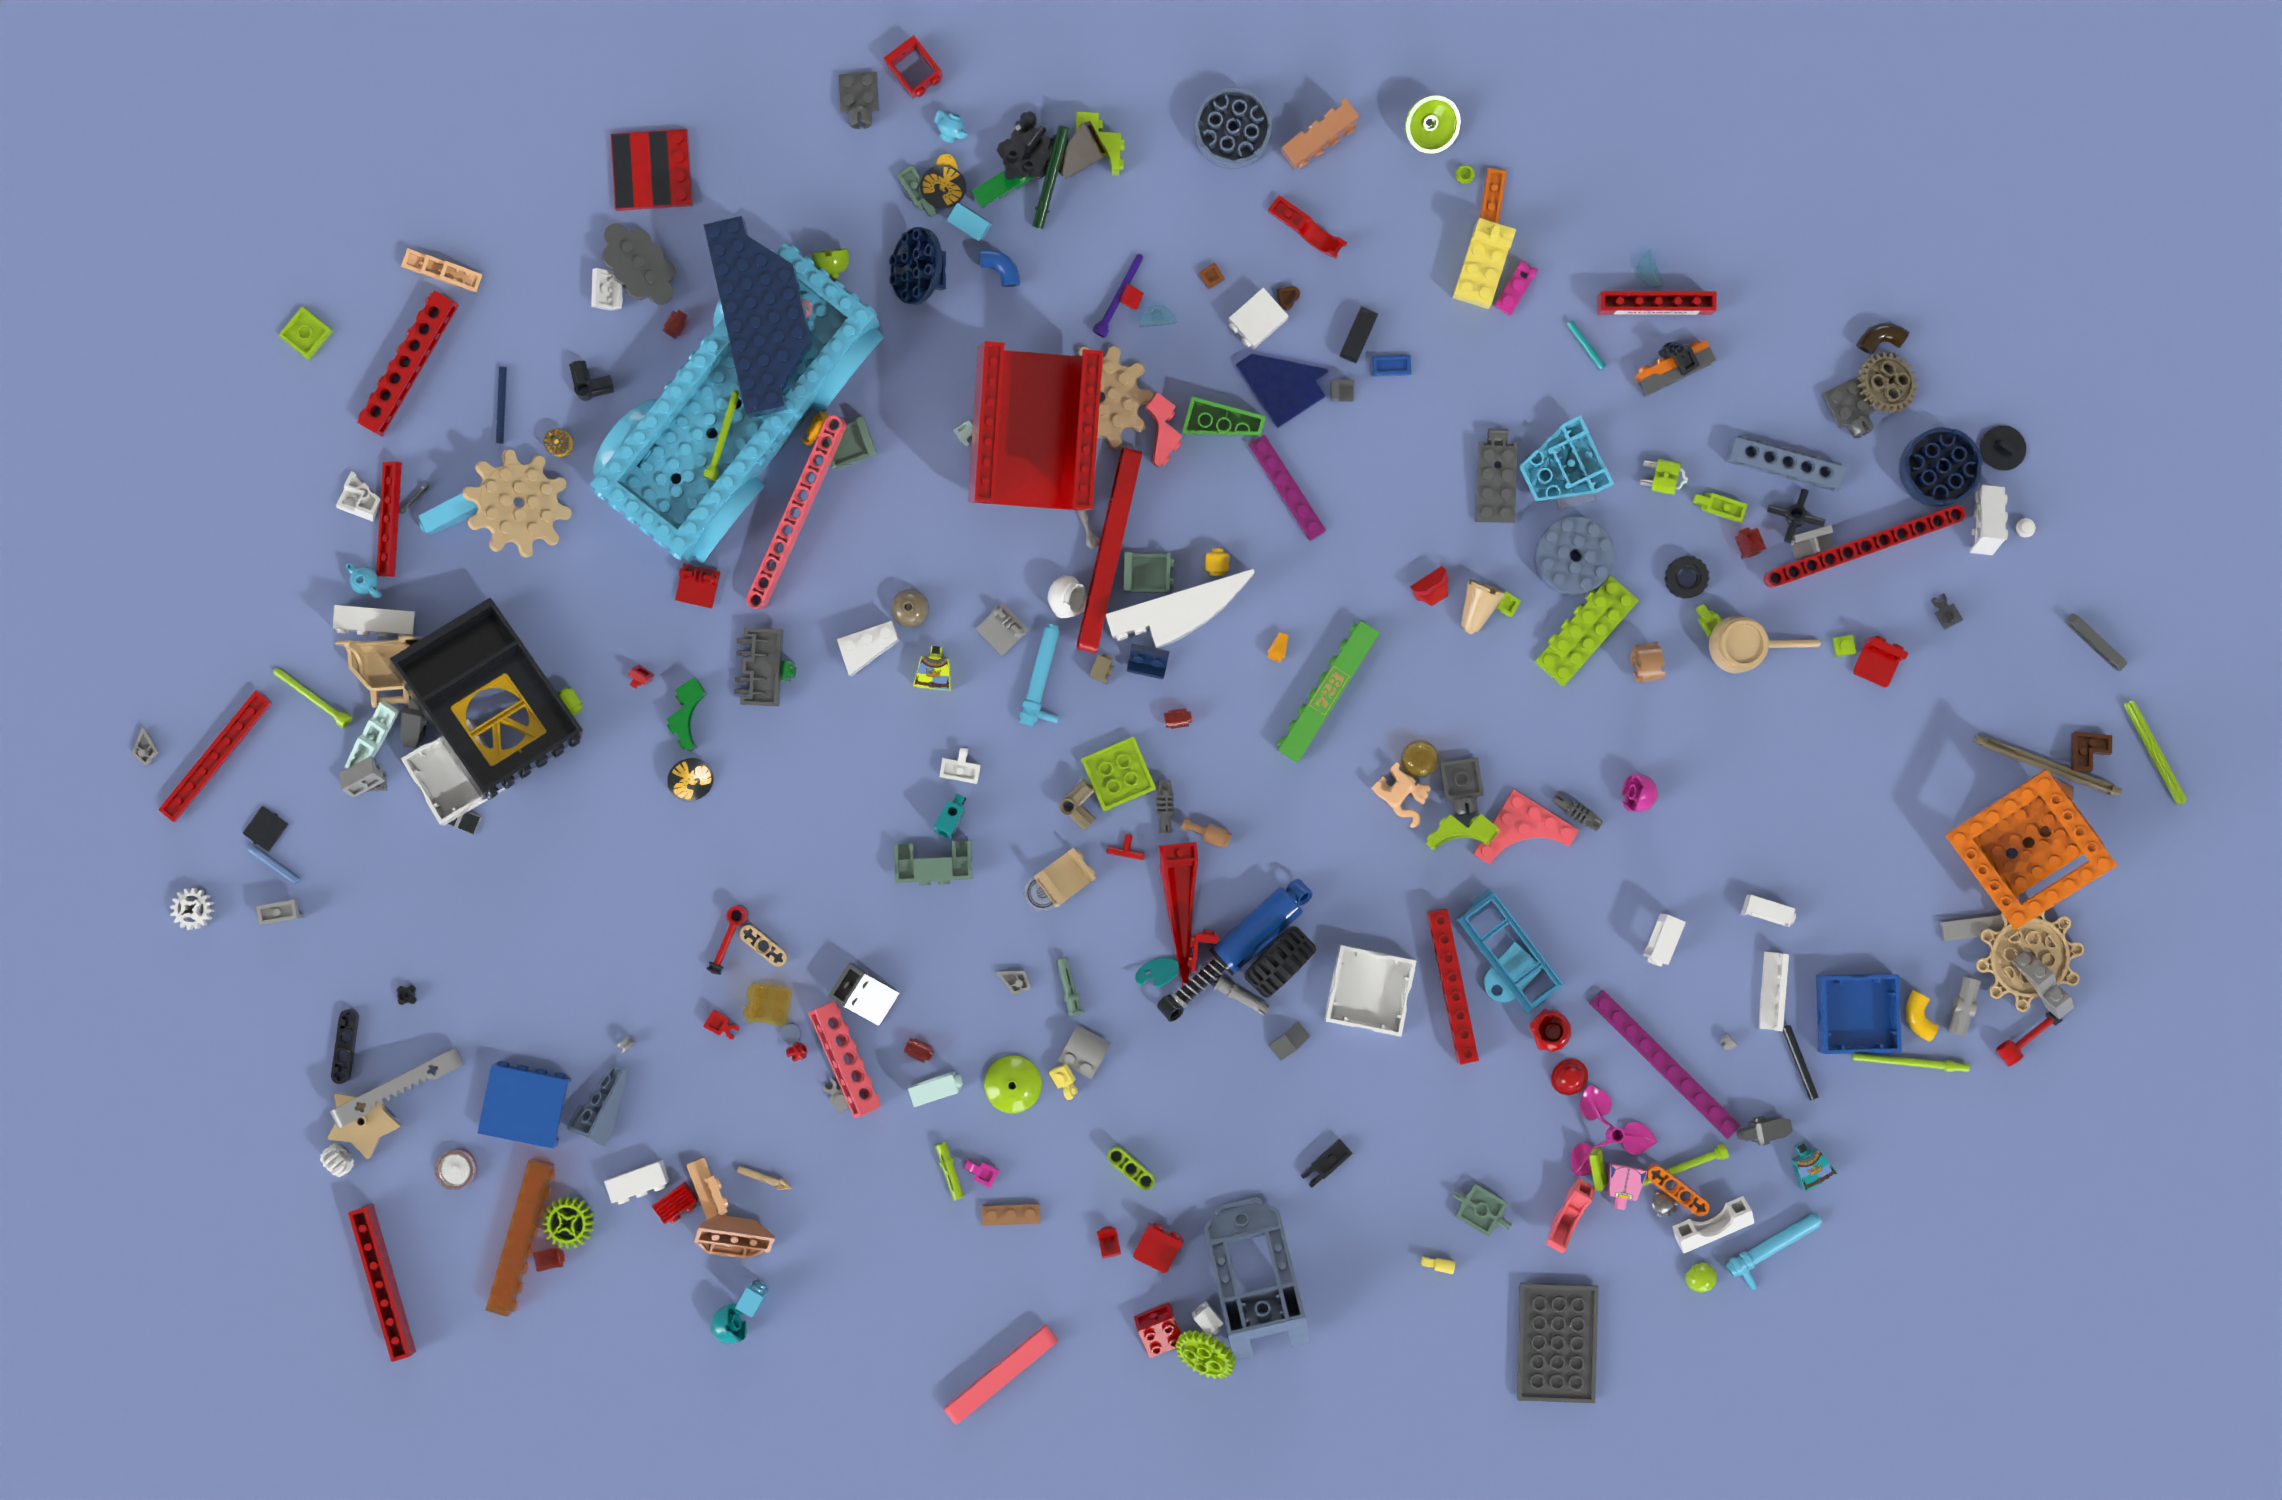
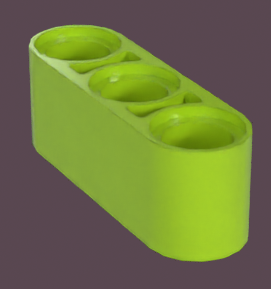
M1113 1146L1109 1149V1162L1139 1188L1150 1190L1154 1186L1155 1178L1152 1172L1120 1146ZM1119 1151L1122 1157L1119 1160H1114L1111 1157V1153ZM1129 1163H1133L1137 1169L1135 1172L1130 1173L1126 1170V1166ZM1143 1176L1151 1178L1149 1185L1141 1183L1140 1180Z

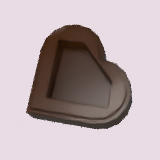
M1291 286L1277 289L1280 307L1287 311L1293 307L1294 302L1300 297V291L1297 287Z

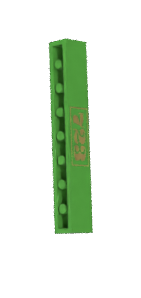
M1362 621L1352 625L1349 630L1351 636L1348 640L1344 639L1338 648L1341 650L1338 656L1334 655L1328 663L1331 666L1327 673L1323 671L1318 679L1321 682L1318 688L1313 687L1308 695L1310 698L1307 705L1302 704L1297 712L1300 714L1297 721L1292 720L1287 728L1290 732L1286 737L1282 736L1277 744L1279 746L1278 752L1296 763L1299 762L1380 632Z

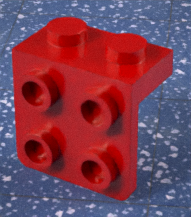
M1883 637L1867 638L1853 668V674L1886 688L1889 686L1899 662L1906 660L1908 652L1904 651V647L1893 643L1891 645L1886 643V639Z
M1203 929V932H1195V936L1191 935L1190 948H1193L1192 955H1188L1187 966L1191 968V972H1195L1198 943L1218 944L1219 936L1215 934V930Z
M1149 1222L1133 1253V1257L1162 1273H1167L1184 1241L1180 1234L1174 1231L1170 1233L1164 1230L1162 1225L1156 1222L1154 1224Z

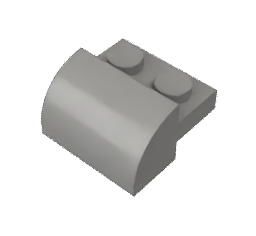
M1077 1024L1057 1061L1062 1064L1067 1063L1068 1067L1091 1079L1111 1043Z

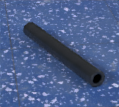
M1791 1025L1784 1026L1783 1034L1809 1100H1814L1819 1096Z

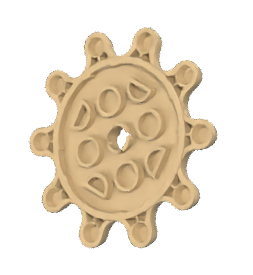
M1114 345L1108 348L1102 362L1100 393H1104L1106 398L1099 406L1097 438L1106 439L1110 448L1118 450L1123 444L1121 433L1124 429L1131 428L1136 432L1145 430L1146 422L1138 415V409L1141 405L1148 404L1154 393L1151 390L1140 389L1137 385L1139 377L1145 372L1144 365L1136 362L1129 367L1123 366L1120 363L1121 350L1118 346ZM1087 346L1080 347L1077 352L1078 356H1082L1083 349L1090 350V348Z
M506 449L502 453L503 461L500 467H492L486 461H479L476 464L475 469L482 478L481 485L478 487L467 486L462 491L463 498L474 502L478 507L477 513L468 519L467 524L472 530L480 528L490 530L492 537L489 547L492 551L499 552L506 543L513 542L517 545L519 554L524 558H528L533 554V542L536 539H543L549 545H556L559 542V535L553 529V523L557 519L568 520L572 516V510L568 506L561 505L557 500L558 493L566 489L567 482L562 477L554 479L545 477L543 469L546 465V460L544 457L536 455L529 464L523 465L517 460L514 450ZM515 498L522 499L523 506L521 508L514 505L513 501Z
M2045 912L2015 930L2004 914L2001 913L2004 925L2000 931L1996 932L1991 929H1985L1981 932V940L1990 946V954L1986 958L1979 959L1976 962V968L1979 972H1991L1995 976V982L1989 989V994L1992 998L1999 999L2006 993H2012L2015 996L2016 1009L2020 1012H2026L2030 1007L2031 1000L2035 997H2040L2031 983L2012 963V960L2026 949L2054 973L2057 985L2065 983L2075 986L2079 983L2080 977L2070 969L2069 963L2072 958L2079 957L2084 953V946L2079 942L2069 943L2066 940L2065 933L2071 926V920L2066 916H2061L2054 922H2048L2044 916Z

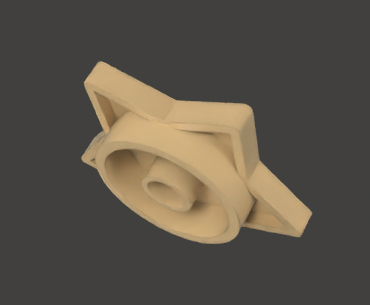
M336 1093L334 1095L336 1107L358 1096ZM358 1101L359 1105L356 1106V1108L365 1111L364 1107L366 1106V1104H361L360 1101ZM377 1102V1106L375 1108L372 1107L365 1116L339 1129L335 1123L328 1136V1140L351 1142L366 1159L372 1157L380 1137L402 1127V1125L387 1111L384 1103L380 1104Z

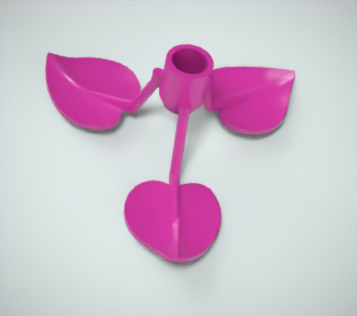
M1589 1085L1584 1090L1580 1100V1109L1586 1119L1595 1120L1599 1118L1608 1127L1605 1133L1607 1140L1595 1145L1593 1148L1587 1143L1578 1144L1573 1148L1570 1159L1575 1176H1586L1592 1173L1589 1154H1591L1594 1148H1600L1611 1142H1622L1623 1148L1628 1153L1635 1155L1645 1152L1657 1143L1654 1134L1639 1122L1627 1123L1624 1126V1130L1613 1127L1612 1124L1608 1123L1601 1115H1607L1610 1112L1612 1106L1611 1099L1606 1092L1592 1085Z

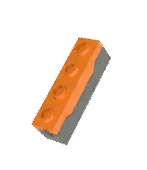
M1697 340L1690 344L1700 366L1685 376L1680 374L1673 358L1666 359V357L1655 361L1656 365L1650 368L1648 365L1638 370L1639 373L1634 378L1638 382L1643 396L1646 397L1717 361L1707 340L1703 342Z

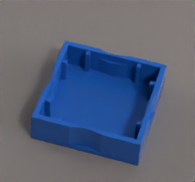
M1898 974L1816 975L1819 1053L1850 1054L1860 1051L1873 1053L1902 1052L1901 1024L1899 1020L1900 982Z

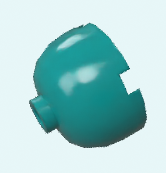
M735 1304L719 1308L712 1318L711 1333L724 1344L738 1343L746 1338V1320L744 1322L741 1321L740 1315L743 1312L735 1309Z

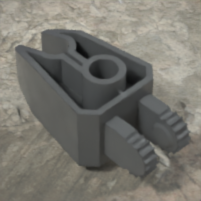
M411 698L409 706L402 709L400 713V738L403 746L415 748L420 745L425 737L426 727L429 722Z
M1765 1116L1755 1117L1753 1121L1748 1122L1749 1127L1738 1129L1736 1136L1740 1140H1750L1762 1146L1770 1144V1141L1786 1137L1793 1129L1790 1119L1779 1117L1765 1118Z

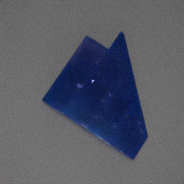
M1250 354L1236 364V367L1277 429L1326 397L1316 380L1329 372L1328 369L1256 354Z

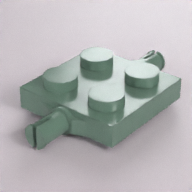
M1476 1183L1472 1185L1469 1192L1465 1195L1456 1189L1453 1191L1454 1193L1451 1196L1460 1201V1207L1455 1217L1488 1237L1497 1225L1507 1230L1510 1229L1508 1226L1511 1227L1512 1223L1502 1218L1503 1212L1508 1205L1506 1201Z

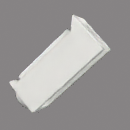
M1748 894L1741 911V915L1748 914L1786 927H1790L1796 919L1795 908Z

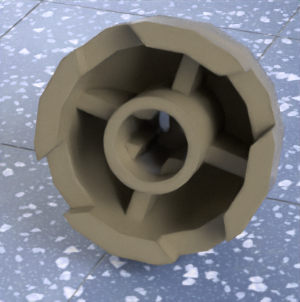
M904 590L894 597L891 604V613L898 624L906 628H915L920 626L929 615V603L922 593L916 590Z

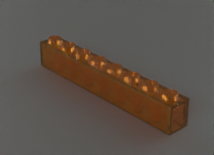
M535 1158L528 1160L486 1311L508 1317L517 1309L518 1301L516 1298L523 1289L524 1282H521L523 1274L526 1275L529 1268L527 1260L534 1250L533 1239L537 1237L540 1226L537 1225L539 1218L542 1219L545 1212L543 1204L550 1195L551 1189L548 1187L556 1174V1170H554L555 1164Z

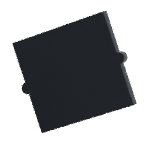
M262 806L242 834L254 841L253 844H258L269 852L289 824L279 818L277 813H272Z

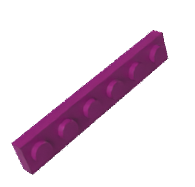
M1265 434L1248 444L1308 540L1311 541L1326 532L1323 524Z

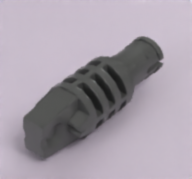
M1159 780L1156 795L1157 814L1160 816L1159 833H1172L1171 816L1174 814L1171 780Z
M1560 792L1552 800L1553 803L1566 810V815L1585 827L1597 831L1603 823L1590 809L1578 801H1571Z

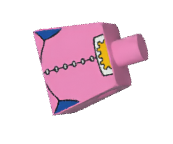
M1607 1162V1194L1616 1197L1614 1208L1625 1210L1627 1199L1637 1201L1647 1175L1646 1170Z

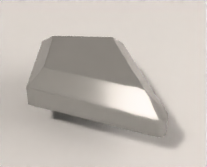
M142 728L131 755L147 767L157 756L159 750L146 728Z
M1025 970L996 972L997 976L1013 995L1032 989Z

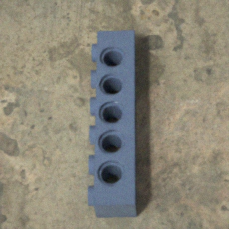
M1741 435L1731 440L1726 462L1835 492L1842 488L1847 467L1841 466L1842 463L1838 461L1826 462L1819 456H1812L1811 458L1804 456L1805 453L1801 451L1789 452L1783 446H1767V442L1759 440L1756 442L1749 441L1748 437ZM1746 448L1753 450V457L1747 456ZM1765 453H1769L1771 455V462H1767L1765 460ZM1784 458L1790 461V467L1784 466ZM1802 463L1808 465V472H1804L1802 470ZM1821 468H1824L1827 471L1826 477L1821 476Z

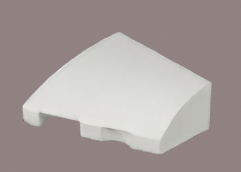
M351 471L344 484V490L336 504V508L373 522L381 499L375 493H372L365 483L363 484L356 477V474Z

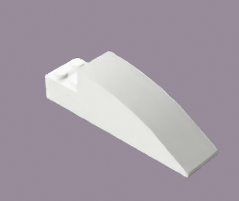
M1254 569L1106 614V619L1112 639L1117 638V641L1127 639L1128 634L1135 633V635L1146 633V629L1149 628L1156 649L1174 643L1192 633L1222 611L1253 577Z

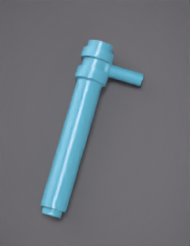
M1048 624L1044 629L1027 696L1022 703L1023 710L1019 714V723L1034 727L1038 718L1054 723L1058 721L1059 716L1040 711L1042 706L1040 703L1060 632L1058 630L1059 626Z
M1810 1214L1749 1251L1741 1252L1737 1258L1729 1259V1262L1725 1265L1733 1277L1743 1275L1750 1289L1755 1290L1758 1286L1750 1270L1755 1268L1756 1264L1819 1228L1822 1221L1817 1214Z

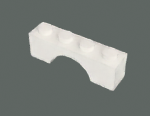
M1744 1196L1725 1203L1723 1210L1710 1220L1695 1222L1688 1219L1672 1227L1675 1239L1682 1252L1687 1253L1754 1224V1218L1751 1208Z

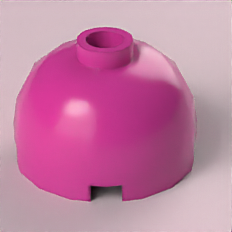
M1632 773L1633 776H1628L1623 785L1622 796L1625 795L1626 801H1622L1623 806L1628 811L1643 812L1650 809L1657 800V787L1650 777L1639 773Z

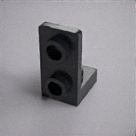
M1668 342L1663 346V349L1658 351L1660 356L1674 359L1681 375L1685 376L1700 366L1690 345Z

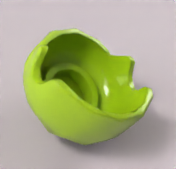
M1696 1263L1692 1265L1685 1275L1686 1284L1697 1293L1710 1291L1717 1282V1273L1707 1263Z

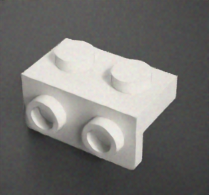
M600 268L593 269L591 307L609 311L621 309L623 303L622 284L615 281L613 271Z

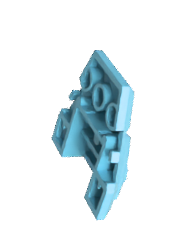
M1581 415L1560 426L1538 450L1519 466L1535 501L1594 494L1614 485Z

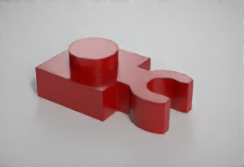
M712 1009L703 1024L704 1028L719 1036L722 1031L725 1032L726 1036L732 1040L735 1036L730 1034L729 1031L731 1029L739 1031L740 1029L737 1024H728L730 1018L715 1009Z

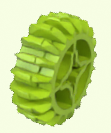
M567 1196L565 1200L561 1197L558 1199V1202L553 1201L552 1207L548 1206L546 1208L549 1213L543 1214V1217L548 1219L542 1222V1225H547L543 1232H549L546 1239L553 1238V1245L559 1242V1248H562L564 1244L566 1249H570L571 1244L574 1248H577L579 1243L583 1245L585 1239L591 1237L588 1232L594 1231V1228L589 1226L595 1223V1220L589 1219L594 1216V1213L588 1214L587 1212L591 1207L587 1206L584 1208V1200L578 1204V1197H575L573 1201L570 1196ZM562 1208H572L576 1210L577 1213L569 1214ZM556 1213L558 1214L557 1217L560 1221L559 1226L557 1228H555L554 1218ZM575 1217V1219L571 1221L572 1223L570 1225H566L562 1228V1226L565 1224L567 1220H571ZM580 1217L583 1221V1227L581 1232H579V1227L577 1225V1221ZM567 1231L570 1235L573 1234L574 1237H565L560 1232Z

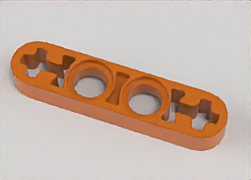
M1653 1163L1647 1167L1648 1179L1697 1216H1705L1709 1212L1710 1206L1702 1196L1662 1166ZM1653 1170L1658 1171L1663 1177L1662 1180L1656 1175L1653 1176L1651 1172ZM1668 1180L1675 1181V1186L1672 1189L1665 1187ZM1684 1191L1690 1192V1197L1687 1200L1680 1199V1195ZM1695 1200L1699 1205L1702 1204L1704 1208L1698 1209L1692 1202Z

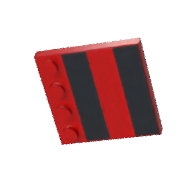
M687 129L611 134L616 211L693 206Z

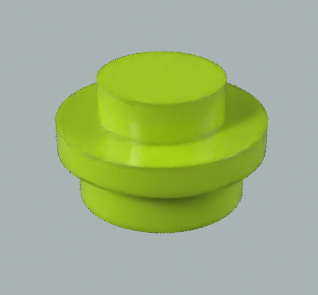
M1468 165L1460 166L1455 173L1457 181L1461 184L1471 183L1475 176L1473 168Z

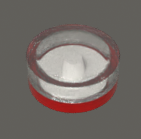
M454 1149L444 1153L435 1165L437 1181L443 1187L451 1190L467 1186L473 1181L477 1173V1164L474 1157L462 1149Z

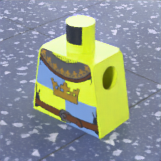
M931 646L930 657L921 656L914 680V687L951 691L949 659L941 658L942 647Z

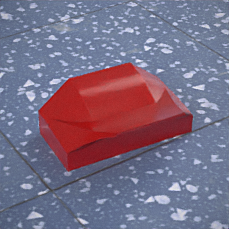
M1440 566L1410 586L1416 600L1434 606L1448 596L1449 581L1447 572L1443 566Z

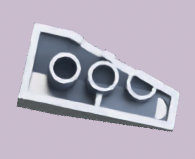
M613 1064L600 1080V1087L595 1093L591 1092L588 1095L589 1100L583 1107L579 1106L566 1129L605 1146L614 1129L628 1069Z

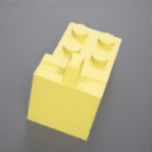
M1479 218L1474 227L1452 298L1486 309L1490 308L1516 229Z

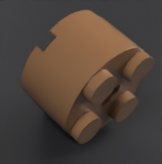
M1658 641L1634 645L1631 648L1632 653H1629L1631 665H1635V671L1633 672L1635 682L1645 683L1665 679V671L1661 672L1662 666H1665L1664 657Z

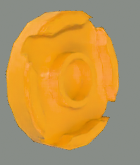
M821 410L813 418L806 430L807 438L803 437L802 442L810 447L821 432L825 420L828 418V413Z

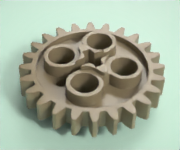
M1885 352L1880 355L1877 353L1868 358L1861 365L1863 368L1858 371L1861 375L1857 378V380L1862 382L1857 386L1863 388L1860 395H1866L1864 401L1870 400L1869 406L1876 405V411L1882 408L1884 414L1888 411L1890 414L1895 411L1900 412L1907 408L1914 401L1913 397L1917 395L1914 390L1918 388L1914 384L1918 379L1912 377L1916 372L1909 370L1912 365L1906 366V359L1900 361L1899 355L1893 358L1892 352L1888 355Z

